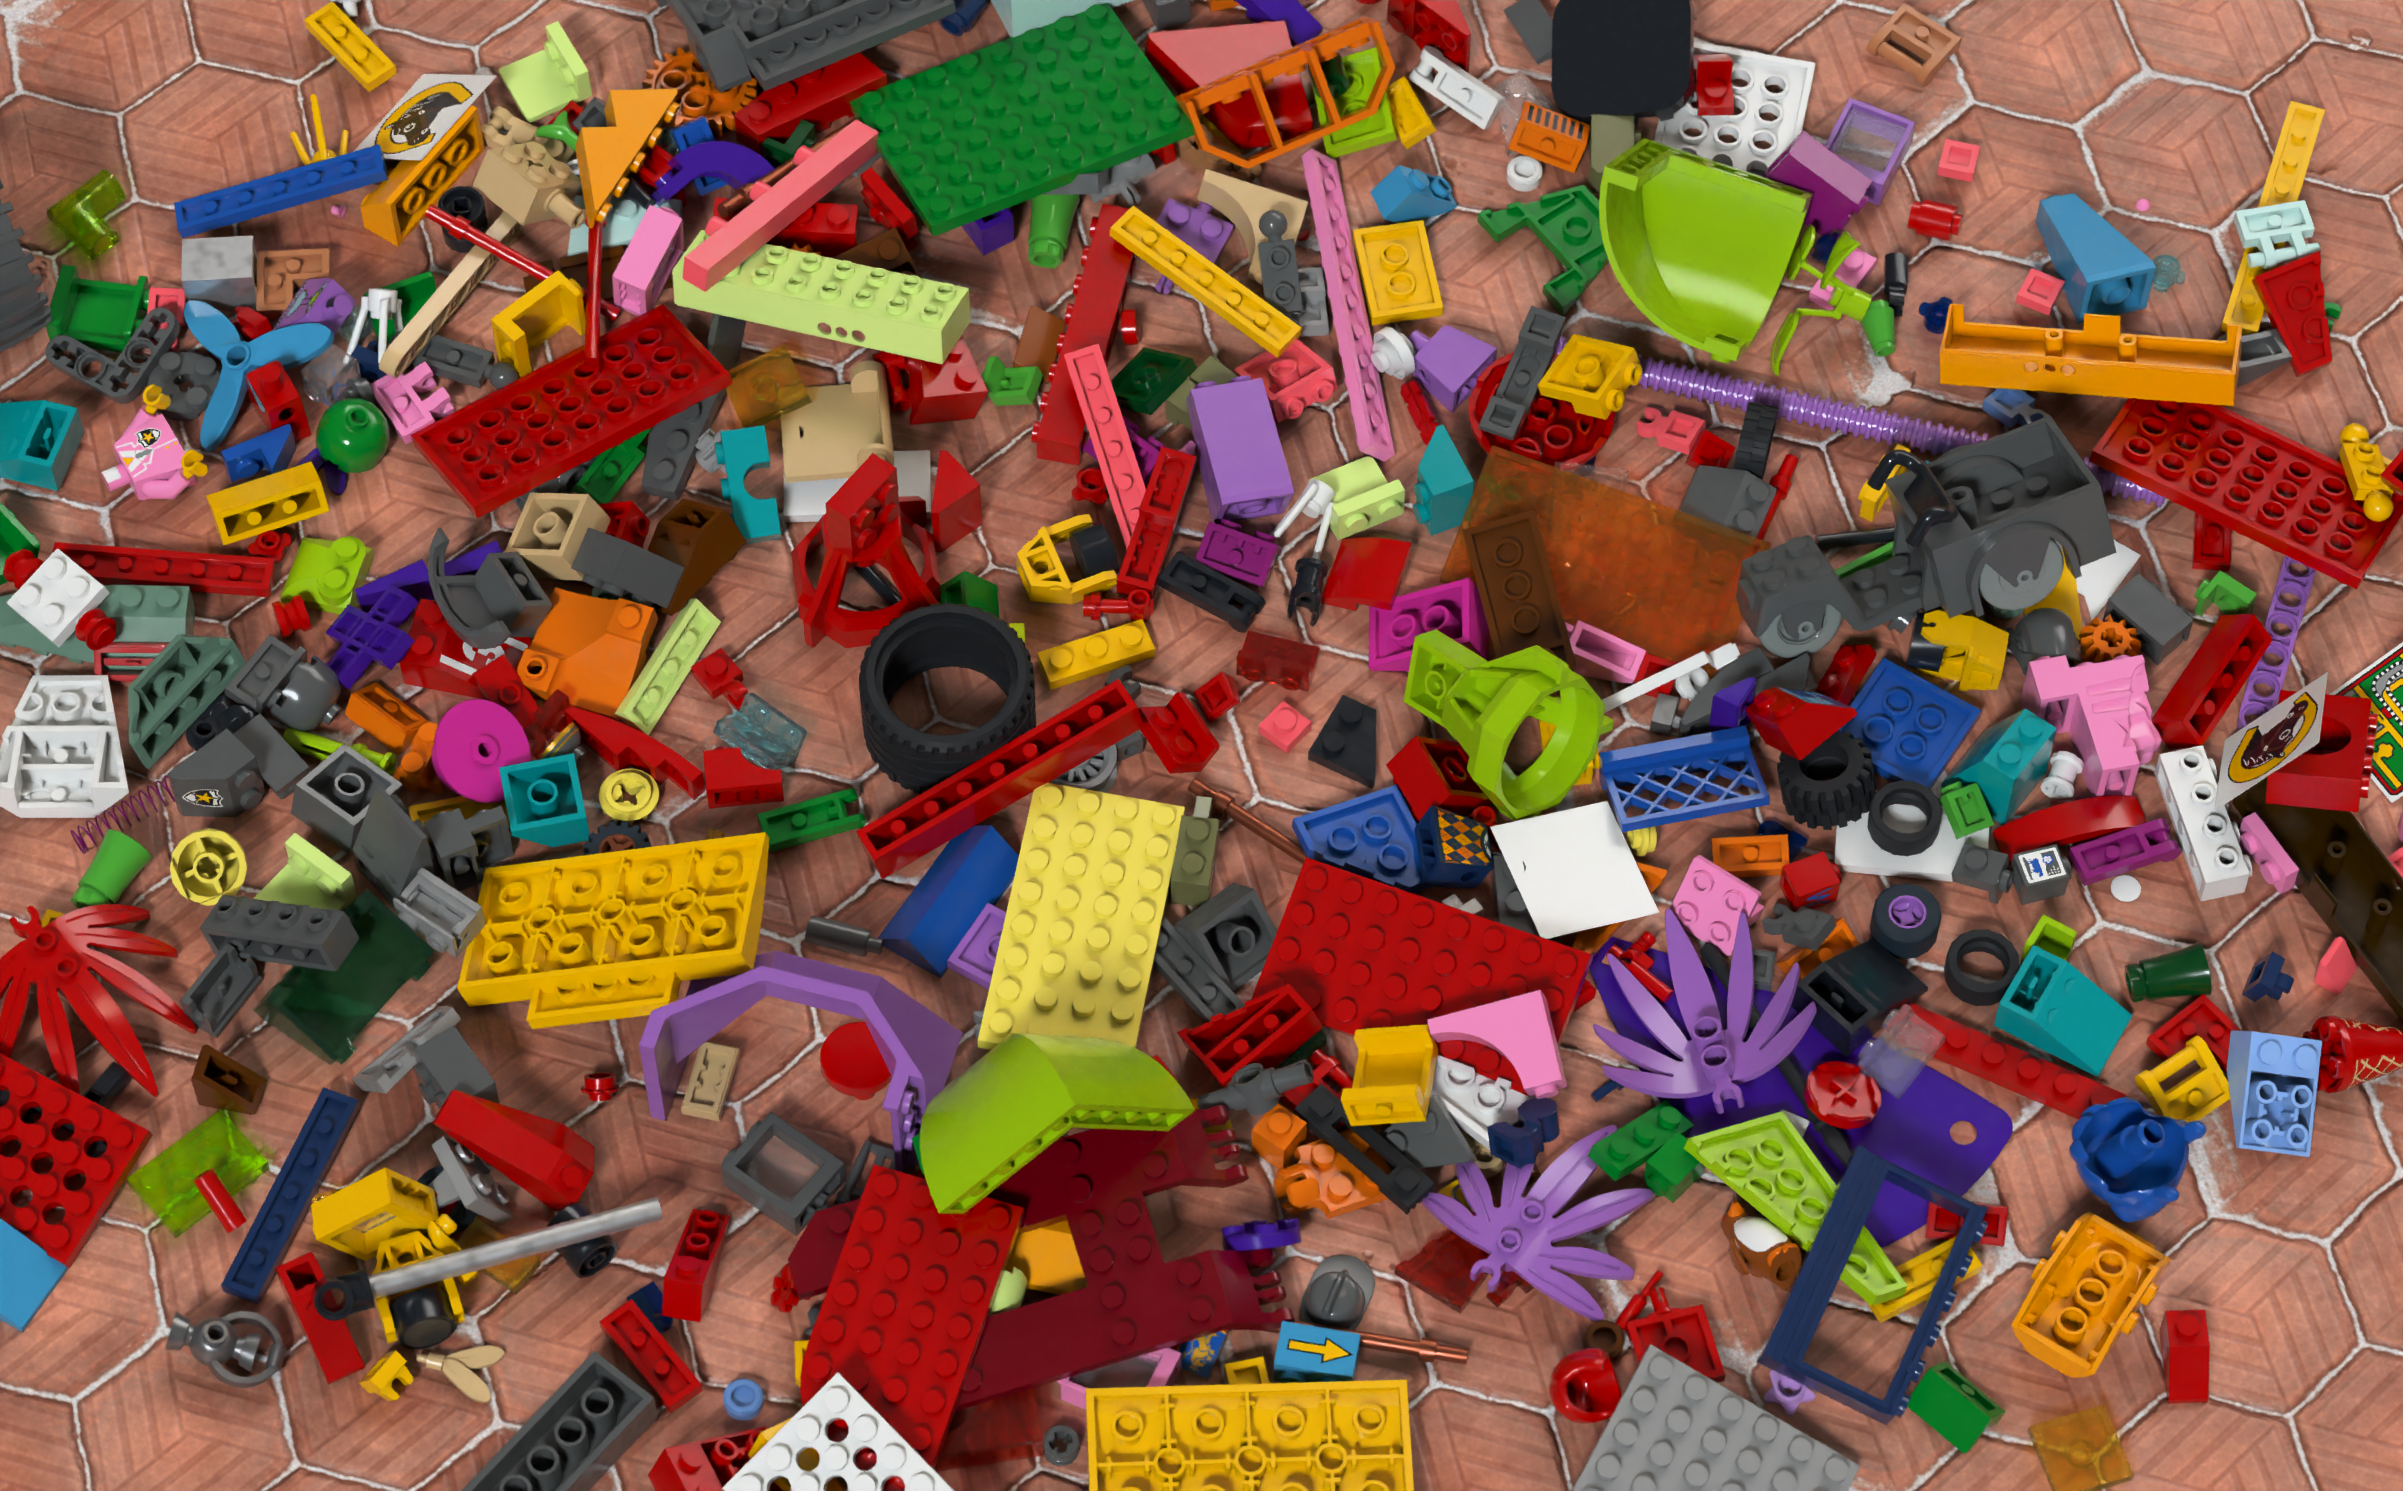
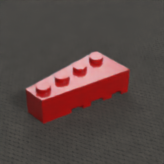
M859 52L766 90L734 114L737 141L764 158L762 143L766 137L785 144L802 119L814 124L815 131L820 133L830 128V123L844 116L854 117L850 101L861 97L867 92L886 86L887 75Z

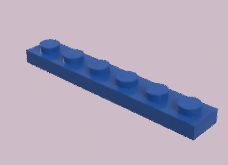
M375 145L176 202L174 207L178 231L181 237L185 238L388 180L384 153L380 145Z

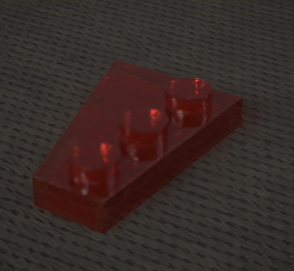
M1492 1199L1493 1206L1495 1208H1499L1501 1206V1203ZM1449 1231L1437 1241L1433 1239L1422 1247V1251L1407 1261L1405 1259L1395 1266L1394 1274L1461 1314L1489 1275V1273H1481L1475 1281L1471 1280L1472 1266L1479 1260L1487 1259L1490 1254L1464 1240L1454 1232Z

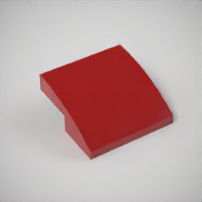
M1374 537L1342 539L1323 591L1322 604L1357 611L1358 605L1362 604L1391 611L1412 553V543Z

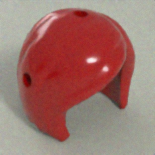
M1586 1348L1565 1356L1554 1367L1551 1374L1549 1386L1551 1402L1562 1416L1575 1423H1596L1609 1419L1622 1396L1608 1353L1599 1348Z

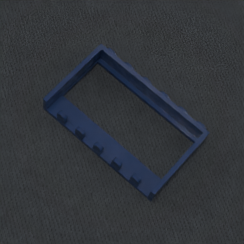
M1858 1145L1849 1157L1847 1170L1837 1184L1831 1205L1818 1226L1820 1229L1813 1244L1802 1261L1804 1264L1788 1291V1299L1772 1326V1334L1766 1347L1759 1354L1756 1362L1887 1425L1894 1416L1901 1418L1909 1403L1911 1396L1905 1394L1910 1380L1915 1383L1918 1381L1925 1367L1926 1361L1920 1359L1925 1347L1932 1348L1939 1336L1942 1326L1936 1324L1941 1311L1948 1313L1955 1300L1957 1291L1953 1290L1952 1287L1957 1276L1960 1278L1965 1276L1973 1257L1967 1254L1972 1242L1978 1244L1985 1233L1988 1222L1982 1219L1987 1211V1207L1979 1206L1868 1152L1866 1148ZM1886 1180L1964 1218V1221L1884 1399L1881 1400L1802 1360L1882 1183Z

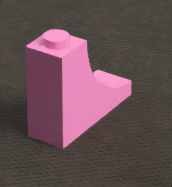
M1541 990L1427 1020L1430 1034L1436 1042L1448 1040L1477 1042L1505 1056L1517 1070L1523 1088L1530 1097L1536 1096V1099L1550 1098L1559 1094L1558 1089L1568 1087L1547 999Z

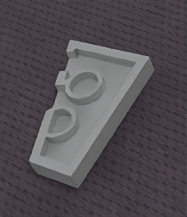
M437 1007L352 1078L362 1091L386 1094L417 1063L414 1049L450 1027L455 1026L461 1020L460 1016L453 1007Z

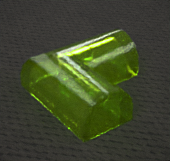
M103 169L48 208L46 214L48 219L93 261L120 241L119 234L101 217L126 200V197L117 179L108 170Z

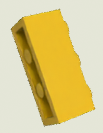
M312 461L206 495L216 530L223 545L330 511L321 480Z

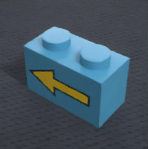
M1282 1321L1274 1360L1273 1381L1281 1383L1354 1381L1360 1352L1361 1334Z

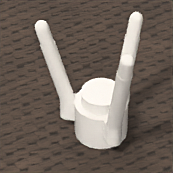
M369 288L368 297L361 296V309L343 362L345 368H348L351 364L350 355L358 344L368 311H371L370 318L379 319L378 363H380L386 351L388 320H392V315L394 317L395 331L403 330L401 316L402 299H397V290Z
M1311 479L1297 502L1270 535L1275 538L1280 537L1301 511L1311 518H1317L1319 514H1322L1323 519L1312 557L1320 559L1332 517V505H1335L1332 503L1335 497L1334 490L1320 480Z

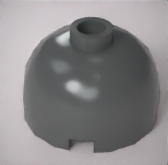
M313 655L311 663L306 662L281 693L286 700L281 706L275 703L270 715L283 725L296 730H313L322 722L330 725L342 708L337 704L341 694V684L336 673L326 663Z

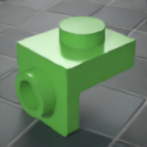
M990 356L981 377L987 387V395L996 406L1033 404L1043 374L1037 366L1006 368L998 356Z

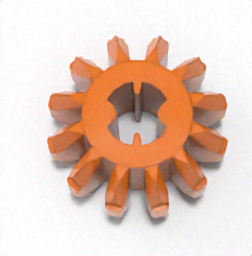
M2110 614L2105 618L2104 622L2095 616L2091 620L2090 625H2085L2079 634L2082 663L2105 662L2122 655L2137 656L2141 649V641L2136 639V628L2126 629L2125 618L2116 623L2113 622Z

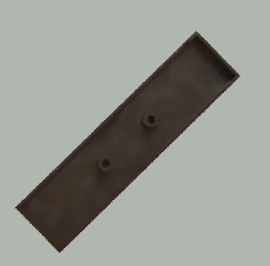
M2267 776L2235 797L2232 805L2243 818L2254 812L2257 813L2299 868L2295 881L2296 887L2335 937L2338 938L2340 936L2345 939L2354 961L2403 1022V878L2351 812L2267 804ZM2395 878L2399 881L2401 888L2397 885Z

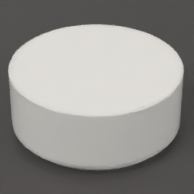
M1526 155L1513 158L1507 166V182L1513 189L1522 192L1536 189L1542 180V166L1540 162Z

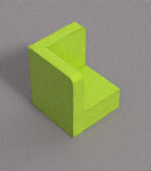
M2043 914L2025 943L2020 965L2024 962L2033 945L2068 961L2073 951L2077 932Z

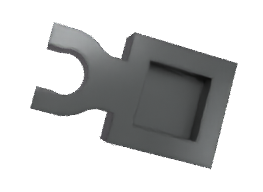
M1776 903L1773 907L1776 919L1765 917L1761 921L1765 933L1771 935L1782 934L1784 942L1813 951L1820 947L1836 927L1834 917L1831 914L1803 906L1797 912H1792L1787 906Z

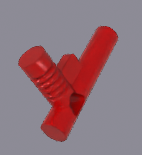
M1645 931L1625 952L1617 945H1613L1607 954L1614 955L1647 990L1664 1003L1672 997L1674 991L1649 972L1654 966V961L1645 953L1656 943V938L1650 932ZM1631 959L1632 961L1630 964H1626L1622 960Z

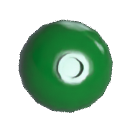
M348 398L335 402L325 410L316 429V447L321 458L326 462L329 460L333 464L338 465V470L346 473H362L376 467L385 456L390 443L389 424L384 413L373 403L364 399Z

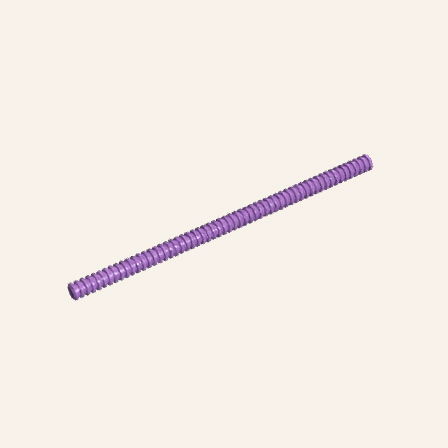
M1565 337L1560 338L1554 354H1560L1567 344ZM1638 354V359L1642 366V377L1638 384H1642L1643 389H1647L1650 386L1656 392L1659 389H1663L1665 394H1669L1672 391L1678 397L1681 394H1685L1687 399H1692L1694 396L1697 397L1699 402L1707 399L1709 404H1714L1716 401L1720 402L1719 405L1721 407H1725L1726 404L1731 405V409L1734 410L1736 407H1742L1743 412H1746L1749 401L1778 407V420L1781 417H1785L1787 422H1791L1794 419L1800 425L1803 422H1807L1809 427H1814L1816 424L1820 425L1819 428L1821 430L1829 427L1831 432L1834 433L1838 429L1842 430L1843 435H1847L1848 432L1853 433V437L1856 438L1859 435H1864L1865 440L1873 437L1875 442L1878 443L1881 440H1886L1887 445H1892V442L1902 446L1907 445L1910 450H1914L1916 447L1920 448L1922 453L1929 450L1931 455L1935 456L1937 452L1944 454L1960 446L1978 444L1991 439L1988 438L1986 433H1983V436H1978L1977 431H1972L1969 434L1966 433L1964 428L1956 431L1954 430L1955 427L1950 425L1949 429L1943 428L1942 423L1934 426L1932 421L1929 420L1927 423H1921L1920 418H1916L1915 421L1910 420V416L1907 415L1904 418H1899L1898 413H1893V416L1887 415L1888 412L1885 410L1882 413H1878L1876 408H1871L1869 411L1865 410L1863 405L1856 408L1854 403L1849 402L1847 406L1843 405L1841 400L1834 403L1831 398L1827 397L1825 401L1821 400L1820 395H1815V398H1812L1806 392L1804 395H1799L1798 390H1793L1790 393L1787 392L1785 387L1777 390L1776 385H1771L1768 388L1765 387L1763 382L1755 385L1753 380H1749L1746 383L1743 382L1741 377L1733 380L1732 376L1728 374L1726 377H1721L1719 372H1715V375H1712L1706 369L1704 372H1698L1699 369L1697 367H1693L1690 370L1684 364L1681 367H1677L1675 362H1671L1668 365L1665 364V360L1660 359L1659 362H1655L1653 357H1649L1646 360L1643 359V355ZM2084 457V463L2101 485L2102 494H2105V491L2111 492L2113 497L2121 494L2123 499H2128V496L2134 497L2135 502L2143 499L2145 504L2148 505L2151 502H2156L2157 507H2161L2164 504V497L2140 487L2121 476L2106 471L2102 467L2089 462V457Z

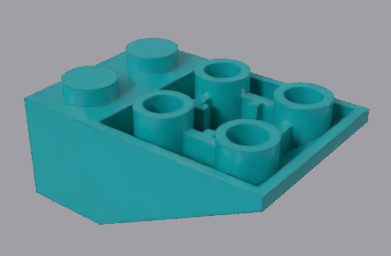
M46 400L0 403V478L59 491L84 435L78 408Z
M2033 945L1999 1003L1994 1026L2099 1077L2133 1015L2069 962Z

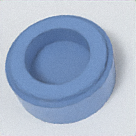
M737 1379L731 1382L724 1391L723 1401L725 1410L730 1417L736 1420H751L759 1415L763 1409L764 1398L762 1389L753 1380Z

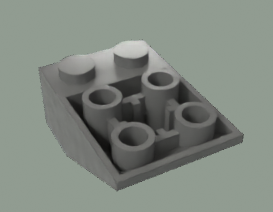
M380 785L374 792L352 850L358 870L395 910L393 899L397 898L399 900L403 890L418 875L417 872L422 867L436 877L439 874L432 863V858L435 855L428 845V839H430L428 830L420 820L417 819L413 822L406 814L407 809L402 800L396 794L390 796Z

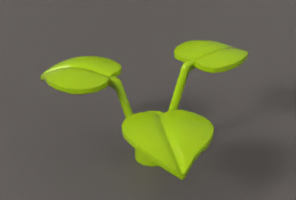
M1811 224L1808 226L1800 244L1792 255L1787 271V279L1793 281L1802 267L1821 280V289L1825 290L1827 285L1831 286L1833 290L1828 304L1833 306V310L1798 308L1794 313L1788 314L1774 338L1770 351V365L1775 375L1780 376L1779 364L1801 317L1823 316L1839 320L1843 314L1860 322L1869 308L1872 295L1845 284L1834 276V273L1843 261L1861 245L1846 231L1836 241L1828 258L1824 274L1809 265L1806 258L1814 243L1815 226Z

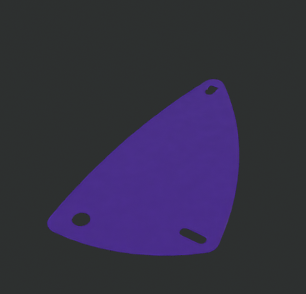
M1611 937L1593 956L1589 969L1619 1035L1681 1062L1640 1021L1622 993L1611 967L1602 963L1606 953L1613 945H1617L1625 952L1633 944ZM1649 948L1645 954L1654 961V966L1649 972L1674 991L1672 997L1666 1003L1662 1002L1654 994L1651 993V995L1670 1015L1685 1038L1691 1041L1692 1039L1687 1031L1677 1002L1668 954ZM1703 966L1716 999L1723 1030H1726L1728 993L1713 970ZM1754 989L1753 1004L1762 1016L1776 993ZM1792 1004L1775 1036L1799 1015L1792 1008ZM1810 1024L1802 1039L1788 1054L1805 1082L1811 1071L1816 1070L1818 1065L1830 1061L1854 1064L1861 1068L1860 1073L1864 1074L1867 1078L1870 1075L1877 1082L1881 1091V1106L1871 1123L1862 1128H1838L1846 1137L1852 1152L1860 1145L1866 1148L1868 1152L1960 1197L1986 1172L1998 1157L2013 1132L2011 1118L2001 1108L1956 1081L1873 1037L1869 1038L1846 1057ZM1748 1026L1744 1042L1749 1039L1753 1031L1750 1026ZM1638 1066L1642 1072L1653 1073ZM1777 1066L1751 1081L1738 1084L1744 1098V1107L1739 1108L1735 1099H1727L1722 1104L1724 1108V1113L1722 1114L1716 1111L1712 1098L1713 1092L1692 1098L1658 1097L1661 1103L1667 1100L1694 1125L1687 1136L1688 1138L1774 1114L1781 1110L1809 1120L1804 1111L1805 1108ZM1809 1120V1125L1802 1138L1837 1186L1847 1168L1827 1147L1821 1133H1817L1814 1130V1125ZM1967 1121L1973 1124L1977 1130L1975 1141L1968 1145H1961L1953 1141L1950 1136V1128L1954 1123ZM1884 1180L1864 1225L1881 1248L1926 1224L1928 1201Z

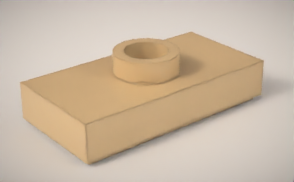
M707 1041L699 1047L681 1106L682 1114L720 1122L740 1056L739 1048Z

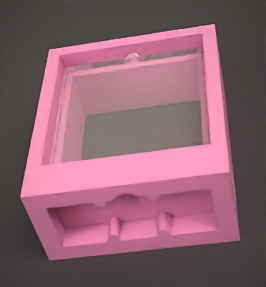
M649 205L612 276L614 306L637 316H641L653 309L684 250L683 218H680L672 209L667 207L657 208Z
M1167 1347L1058 1380L1057 1383L1060 1384L1061 1400L1086 1410L1085 1390L1087 1388L1174 1386L1181 1372V1353Z

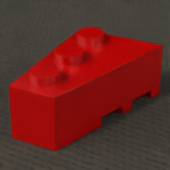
M961 335L943 364L905 356L906 372L909 373L910 382L908 388V399H911L912 411L909 416L910 425L975 418L988 390L963 335Z

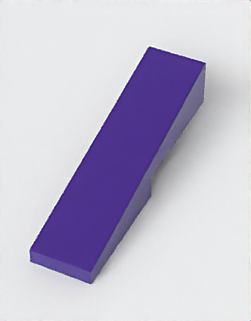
M495 540L444 563L445 576L475 575L488 553L503 552ZM423 560L355 589L358 607L366 613L370 611L390 585L411 594L418 602L420 598L435 600L429 582L428 568Z

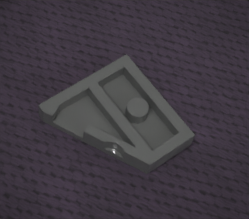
M1439 1096L1430 1097L1426 1121L1394 1123L1379 1134L1418 1169L1473 1163L1477 1160ZM1386 1160L1390 1169L1393 1171L1395 1167Z

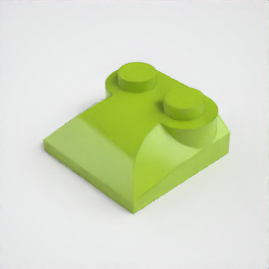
M352 536L341 537L336 541L303 537L281 593L280 601L284 603L289 602L293 596L300 594L305 607L339 615L348 604L355 607L357 603L355 589L364 585L374 558L373 548L365 547L360 539Z

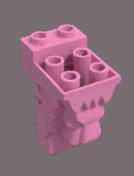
M2066 655L2052 658L2050 656H2042L2029 662L2020 700L2022 707L2056 727V734L2069 732L2076 756L2084 762L2082 775L2090 798L2113 795L2131 796L2139 766L2150 762L2153 754L2160 748L2162 738L2151 721L2152 710L2146 695L2149 692V685L2143 655L2133 657L2122 655L2110 661L2099 663L2083 662L2071 668L2069 667Z

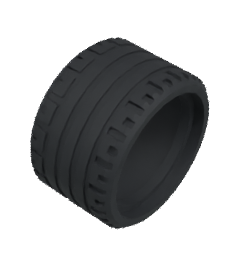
M937 603L926 607L921 606L911 612L903 613L899 618L891 620L888 626H884L879 631L878 636H874L871 640V646L864 653V659L860 665L859 691L866 746L873 761L879 764V769L886 773L890 780L898 782L906 790H913L914 793L920 795L1036 727L1034 669L1030 653L1026 649L1022 638H1018L1017 632L1013 628L1008 627L1007 622L1003 619H998L991 612H985L981 608H973L966 604L946 603L938 605ZM943 667L968 668L982 673L996 682L1007 696L1002 709L986 724L963 734L946 736L927 734L911 728L895 715L890 709L889 704L894 694L906 681L919 673Z

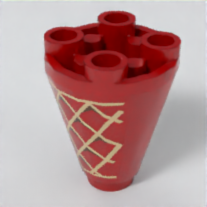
M2331 1015L2318 1018L2313 1024L2311 1031L2304 1032L2302 1038L2322 1041L2317 1091H2325L2327 1093L2341 1092L2403 1068V1030Z

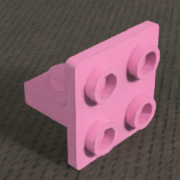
M1698 855L1693 859L1670 909L1685 931L1707 944L1713 943L1718 951L1726 956H1730L1734 949L1740 914L1742 912L1746 914L1748 925L1751 926L1759 920L1765 907L1758 903L1761 897L1760 891L1701 855Z

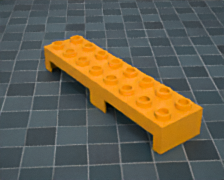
M1950 304L1940 349V384L2234 406L2241 362L2242 326L2227 324V341L2124 334L2121 333V316L2084 313V331L1964 322V304Z

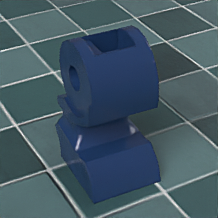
M1533 1098L1521 1104L1517 1108L1520 1128L1514 1127L1507 1122H1499L1488 1126L1490 1154L1520 1169L1527 1164L1535 1163L1537 1154L1544 1151V1143L1553 1141L1560 1134L1557 1104L1552 1099Z

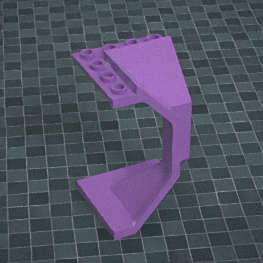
M780 951L757 954L754 969L742 974L691 980L686 997L651 1011L639 1043L651 1117L665 1121L690 1053L766 995L864 1019L892 1076L882 1108L883 1110L890 1111L896 1171L906 1174L908 1168L914 1169L918 1161L912 1137L920 1132L926 1107L932 1098L945 1087L963 1034L881 976Z

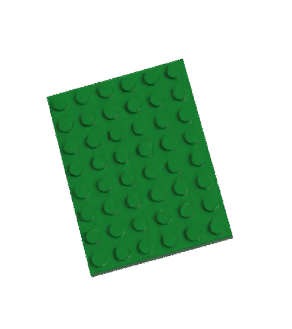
M1108 3L1090 6L1087 11L1070 17L1059 18L1054 23L1038 29L1028 30L1024 34L994 43L874 91L867 92L861 97L850 101L851 111L857 120L879 132L878 139L876 140L877 151L933 237L1070 184L1078 174L1100 172L1195 135L1192 122Z

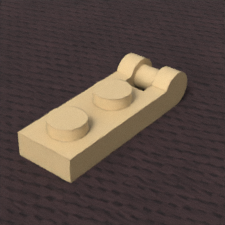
M496 106L489 115L490 121L487 124L481 125L483 143L493 149L532 141L544 146L546 152L557 161L566 164L577 159L576 152L564 141L537 137V127L512 116L507 109L501 106ZM501 128L508 131L505 136L498 133Z

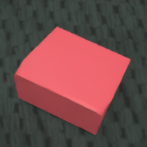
M2340 936L2335 938L2319 962L2314 977L2315 983L2338 995L2343 991L2356 971V963L2344 938Z

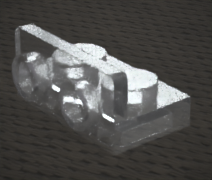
M1906 1003L1899 1011L1894 1009L1889 1013L1882 1024L1884 1031L1876 1041L1870 1039L1858 1055V1058L1861 1059L1858 1063L1861 1072L1867 1077H1872L1879 1086L1898 1100L1946 1039L1945 1035L1913 1013L1912 1008Z

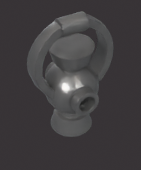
M177 1311L175 1312L165 1350H182L183 1346H189L192 1356L198 1362L208 1366L217 1379L236 1388L258 1386L270 1379L276 1372H280L286 1347L283 1346L279 1331L266 1317L250 1311H238L222 1318L208 1317L202 1319L194 1326L189 1323L190 1318ZM239 1323L253 1324L262 1328L271 1337L273 1344L270 1346L264 1372L251 1377H241L228 1372L221 1366L233 1357L239 1360V1366L251 1372L261 1334H247L246 1338H238L232 1325Z

